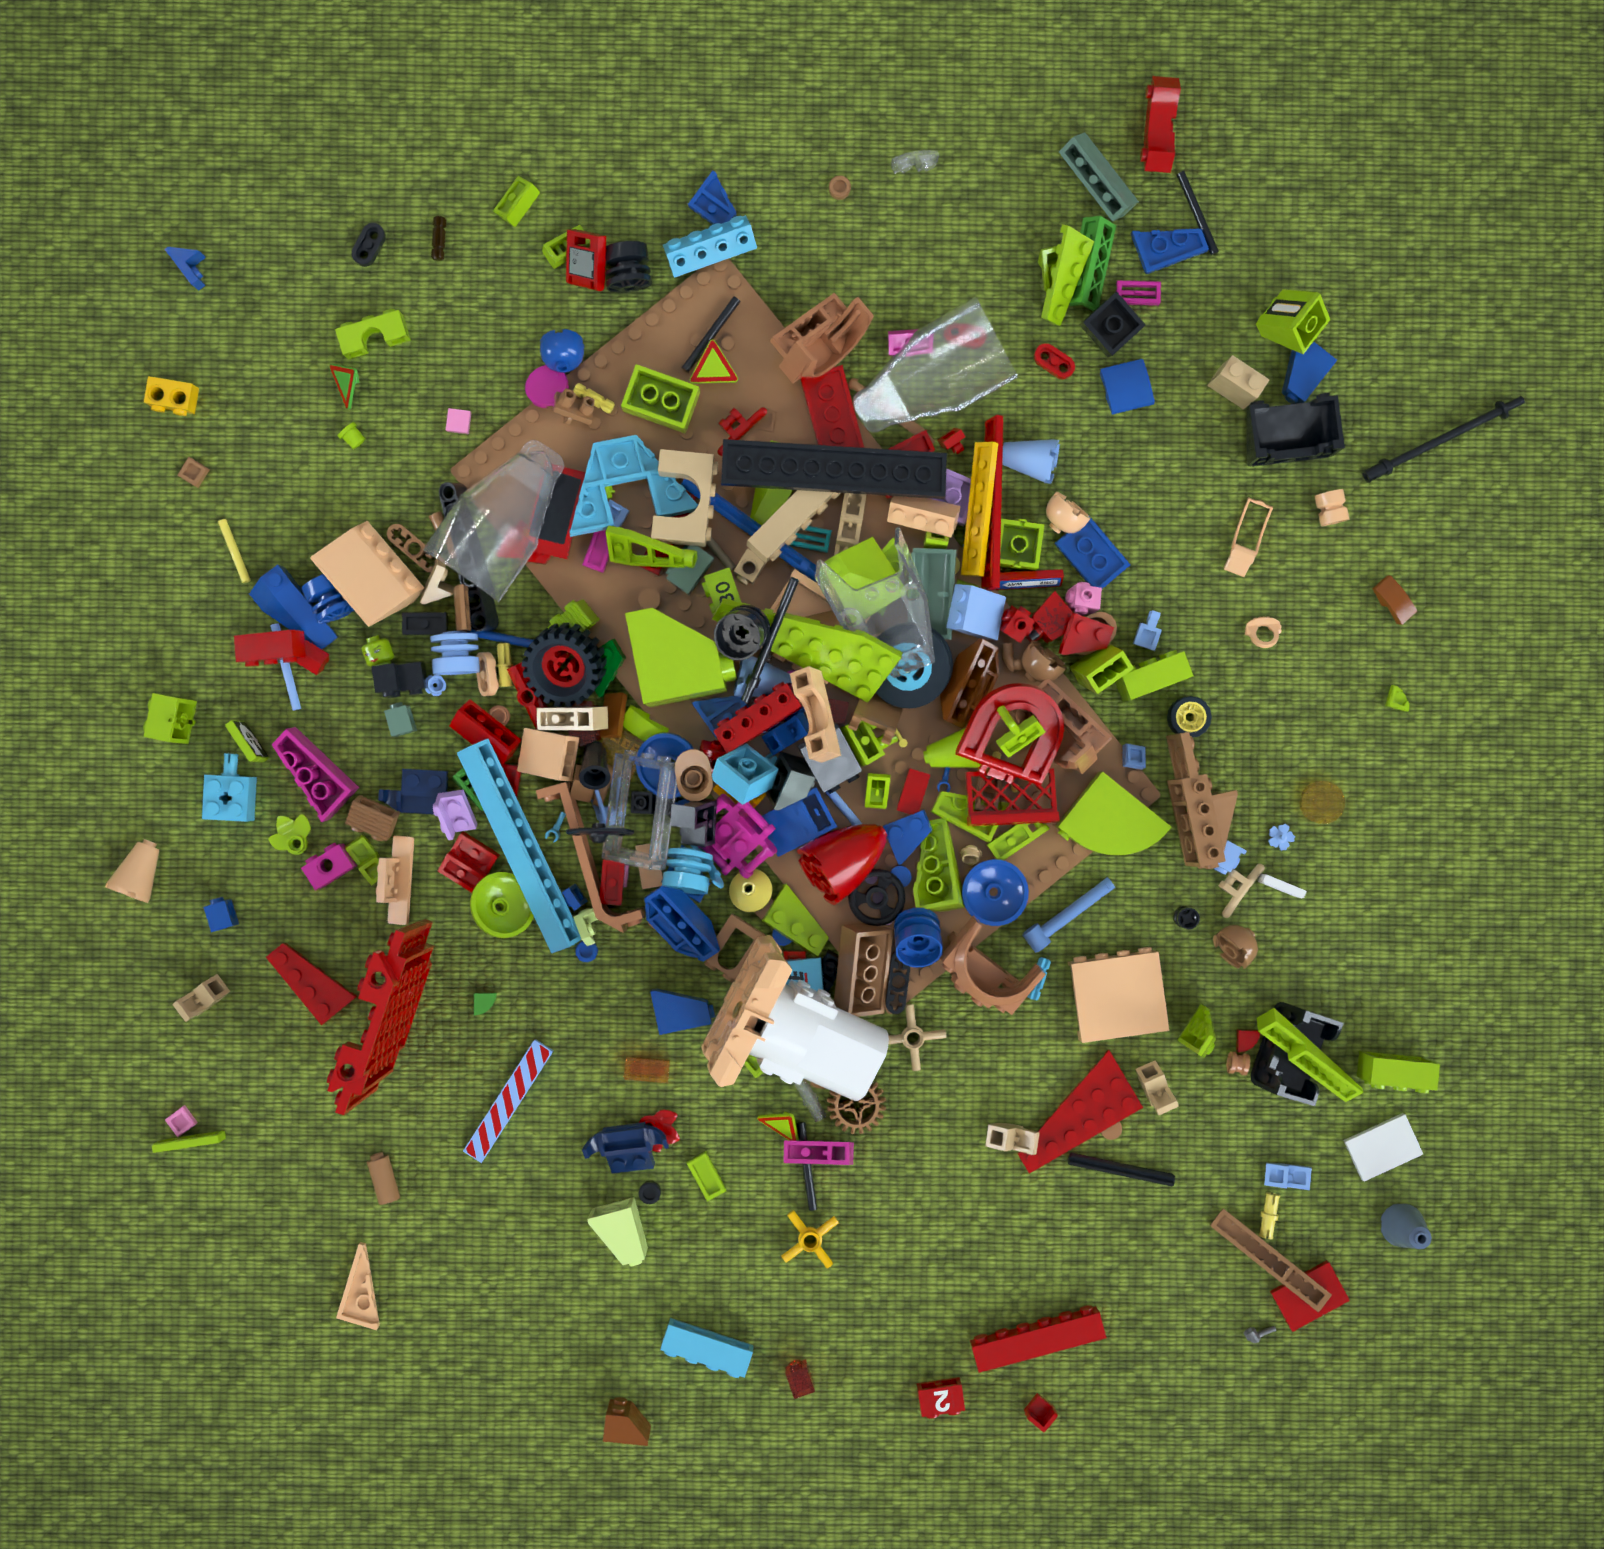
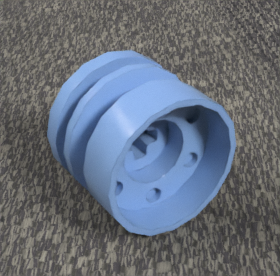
M449 631L430 636L432 643H441V646L431 647V651L442 653V657L432 659L433 675H460L480 672L479 657L469 656L470 651L479 649L478 645L468 644V642L477 641L478 634L465 631Z

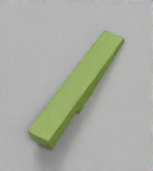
M1275 1008L1257 1017L1258 1032L1287 1052L1289 1061L1340 1099L1347 1102L1364 1093L1363 1088Z

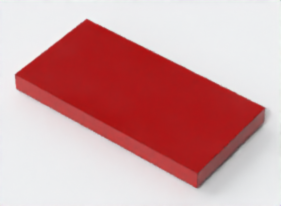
M843 365L833 367L819 377L800 378L817 444L864 448Z

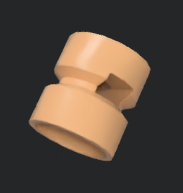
M1343 489L1314 496L1317 508L1321 509V512L1318 514L1321 526L1350 520L1348 509L1343 506L1346 502Z

